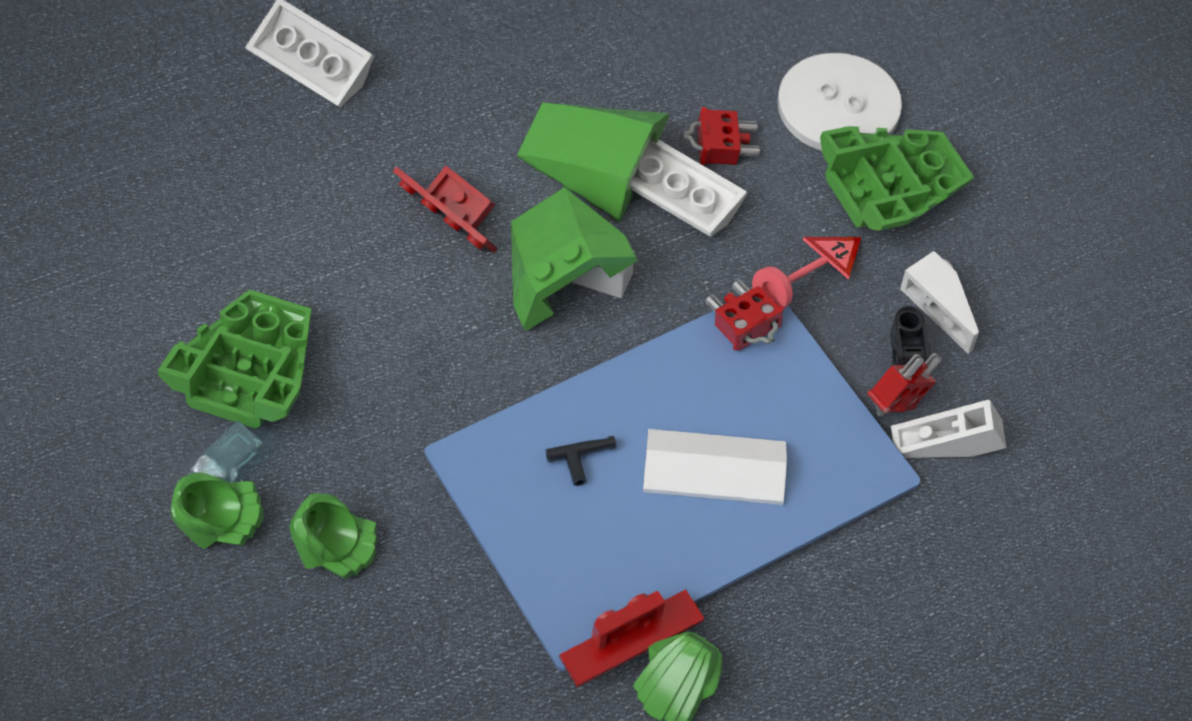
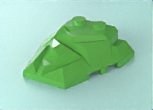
M846 126L821 133L822 155L828 163L825 173L826 181L856 227L868 226L869 229L882 231L907 225L972 182L974 176L944 132L905 129L903 135L887 134V128H877L875 134L859 133L858 126Z
M249 289L220 311L219 320L209 327L204 323L197 328V336L186 345L183 341L176 344L159 367L158 376L172 390L184 393L186 403L191 408L252 428L260 427L264 420L274 422L285 418L301 393L311 321V308Z

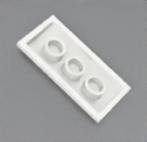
M277 0L245 47L248 51L338 107L344 105L363 87L374 58L373 54L284 0Z
M650 140L630 183L631 190L710 237L729 224L747 196V191L660 140L658 142Z
M648 429L643 492L783 505L787 468L786 441Z

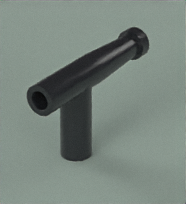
M614 435L605 439L583 441L545 450L547 461L550 463L566 459L573 485L581 486L587 480L580 456L609 448L611 450L616 449V441Z

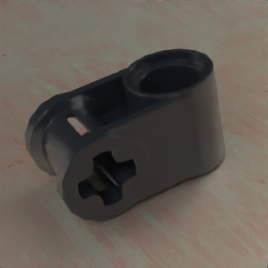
M904 306L900 308L895 314L890 331L892 364L906 365L914 354L920 355L925 362L931 356L925 317L916 307Z

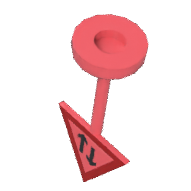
M803 237L802 240L822 256L821 258L788 276L776 267L768 266L762 268L754 274L752 287L759 286L778 306H783L784 310L792 302L793 290L791 283L828 262L849 280L861 237Z

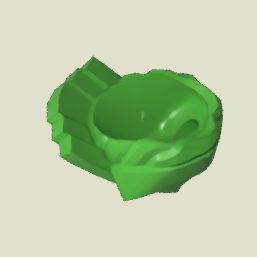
M198 472L182 477L178 481L172 498L170 515L173 522L196 545L206 549L214 542L244 546L247 539L252 538L255 530L260 528L263 521L264 508L261 506V497L258 495L257 487L253 481L229 483L221 477Z
M314 493L301 503L291 519L290 533L292 535L291 539L306 569L321 566L347 580L352 574L356 576L362 569H367L374 560L377 543L376 522L354 516L345 503L331 494Z
M686 632L650 645L648 647L650 663L633 685L638 692L637 698L644 704V710L651 717L660 721L664 719L667 721H692L701 701L715 693L721 678L722 655L720 651L701 636L692 632Z

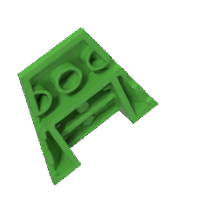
M542 102L517 156L547 177L554 178L562 183L563 187L572 193L576 192L587 199L589 204L597 209L601 208L609 213L611 218L620 223L632 198L630 183L650 140L658 142L670 116L669 113Z

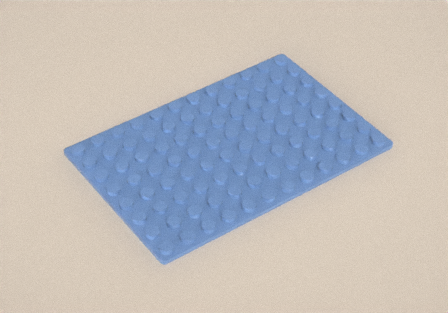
M789 306L783 310L782 326L773 335L775 340L768 345L765 342L750 344L739 351L733 350V344L715 326V312L712 311L425 447L426 459L559 671H566L559 658V654L592 637L593 624L597 617L608 610L616 612L626 607L628 602L635 596L642 593L649 595L658 590L665 600L686 589L694 603H697L919 486L920 478ZM648 429L786 441L787 468L783 505L643 492ZM612 435L615 437L616 449L611 450L609 448L580 456L587 480L581 486L573 485L566 459L550 463L547 461L546 449L583 441L605 439Z

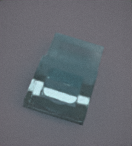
M237 421L206 450L188 475L203 472L221 477L231 483L238 478L237 469L263 449L262 441L242 423Z

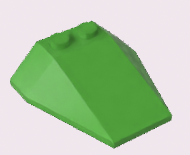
M565 187L511 221L513 306L526 331L554 314L547 299L548 296L595 266L599 265L611 278L638 261L627 237Z

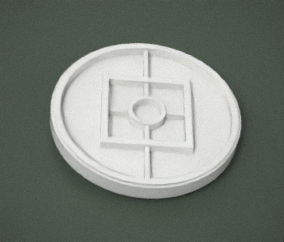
M844 53L819 54L800 61L786 73L778 94V111L786 128L801 142L821 151L820 136L823 131L846 126H858L859 133L875 134L877 128H887V134L891 135L897 127L901 113V96L893 79L882 68L871 61Z

